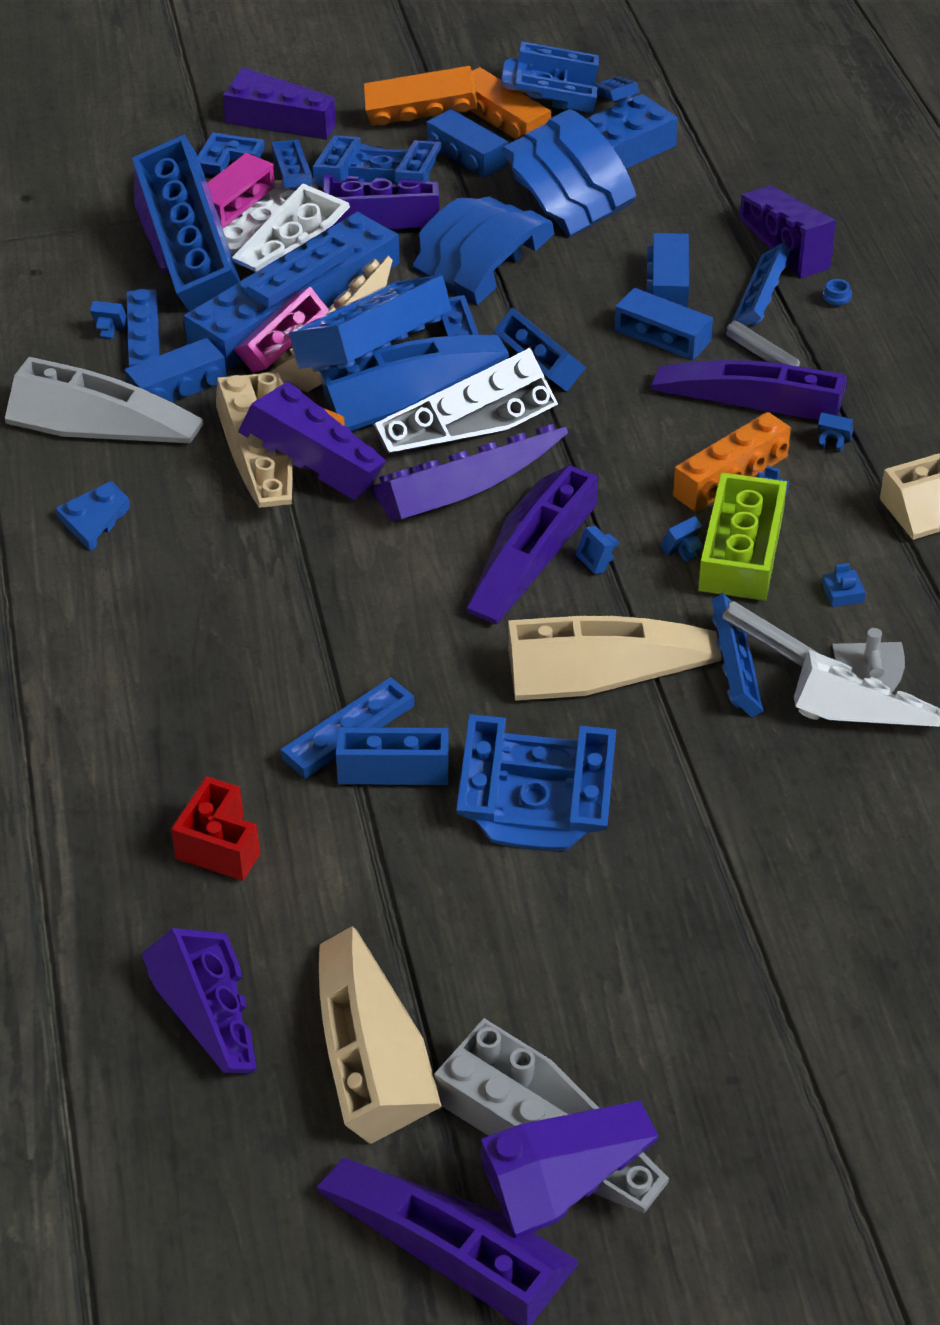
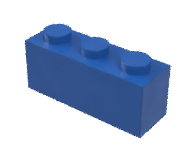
M450 109L427 121V141L441 142L440 153L477 175L485 178L508 165V158L502 151L503 146L507 145L508 141Z
M654 233L653 245H647L646 292L687 308L689 297V234Z
M633 288L616 305L615 331L690 360H694L711 342L713 317L637 288Z
M513 307L493 331L518 353L530 348L542 373L565 391L570 389L586 369L582 363Z
M208 338L124 369L126 383L144 389L170 402H175L217 385V378L227 377L225 358Z
M338 727L336 745L338 784L448 785L449 728Z

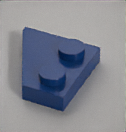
M110 481L56 507L57 518L91 551L96 548L97 538L103 531L109 533L115 526L116 520L128 511L130 503L129 498Z

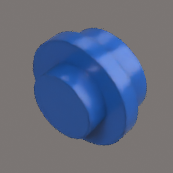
M832 279L823 288L822 298L833 306H841L851 300L852 290L848 282L841 279Z

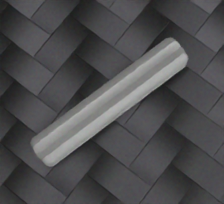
M733 321L727 326L726 335L765 361L793 366L800 365V361L742 323Z
M734 601L729 603L724 610L722 616L724 620L803 667L808 650L818 653Z

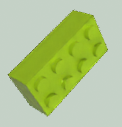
M721 472L701 558L698 591L715 594L724 593L730 596L766 601L784 513L787 481Z

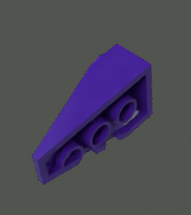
M172 928L142 953L148 970V976L153 982L155 989L224 1073H253L257 1068L251 1031L243 1023L242 1011L247 1008L246 999L238 993L237 981L242 978L241 968L227 934Z
M635 1101L523 1123L482 1138V1166L515 1238L557 1223L577 1201L584 1196L589 1197L598 1189V1184L614 1171H621L658 1141V1134L641 1101Z

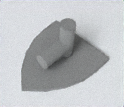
M869 629L866 643L832 644L834 659L852 667L851 672L857 678L864 680V678L870 679V677H874L889 687L891 694L901 682L905 669L902 642H881L882 631L880 629Z

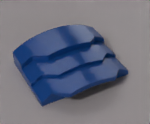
M521 41L519 56L504 61L501 87L527 92V96L552 101V107L571 109L575 112L593 115L597 100V87L594 84L599 66V55Z
M571 109L550 118L546 124L526 133L524 137L502 148L503 153L512 163L511 170L528 187L545 215L552 217L568 238L630 206L636 198L631 179L613 147L593 124Z
M334 135L313 165V183L324 189V174L334 175V180L346 181L347 176L359 177V182L368 183L374 181L375 178H386L392 184L397 185L401 180L429 181L430 171L441 149V142L414 140L409 149H383L361 144L360 137Z
M490 196L480 199L457 198L440 210L419 232L421 251L413 264V270L425 277L443 275L447 289L459 296L465 295L468 301L478 305L497 288L494 270L521 245L536 252L554 235L553 223L531 210L522 211L510 204L505 205Z
M469 714L457 814L475 821L491 843L533 850L567 851L587 833L607 830L616 729L579 725L578 741L505 733L506 718Z

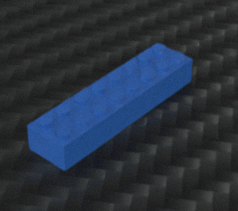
M356 212L185 314L184 323L187 345L208 338L224 356L225 367L229 370L243 361L234 349L295 293L293 292L268 308L248 296L247 285L334 232L354 243L355 254L295 291L297 292L310 286L326 307L329 308L341 293L349 289L348 284L360 274H364L362 269L373 259L379 262L390 256L392 259L390 269L400 264L399 235L363 214Z

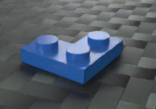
M212 132L198 155L203 173L218 175L226 168L230 160L236 161L245 153L260 158L265 150V142L262 139Z

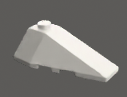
M302 184L232 257V260L257 272L333 226L350 208V205L346 201Z
M808 650L794 694L795 707L799 708V712L802 715L815 720L823 717L828 720L940 727V708L906 692L898 691L896 695L891 694L890 688L882 684V681L874 677H870V679L864 678V680L857 678L851 672L852 667Z

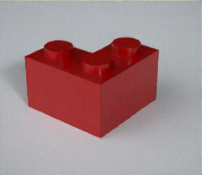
M208 776L205 777L171 828L176 859L244 881L260 855L257 824L242 820L244 814L239 786Z

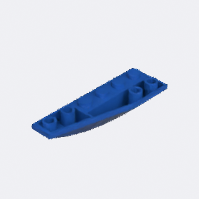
M498 335L434 337L372 350V356L364 359H355L356 364L353 366L337 369L335 364L331 365L328 369L319 371L324 395L332 412L344 416L345 427L353 431L377 423L509 358V353Z

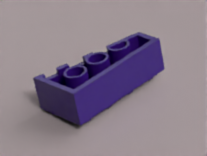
M324 174V193L346 201L350 205V208L334 225L359 212L393 231H400L405 228L423 229L439 212L438 182L401 180L397 185L392 184L386 178H375L374 181L368 183L359 182V177L347 176L346 181L334 180V175Z
M288 381L253 402L238 430V433L247 438L252 434L264 441L262 447L274 453L278 449L292 457L291 463L298 468L316 471L319 480L353 500L373 486L386 462L372 447L365 444L350 429L340 424L324 408L318 406L304 395L299 388L293 386Z

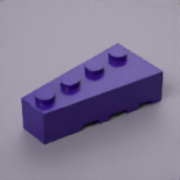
M244 67L241 68L223 94L225 120L229 124L325 140L328 139L336 126L334 97Z
M771 185L741 194L739 218L770 249L784 242L791 250L785 263L800 279L830 269L831 257L833 255L835 219Z

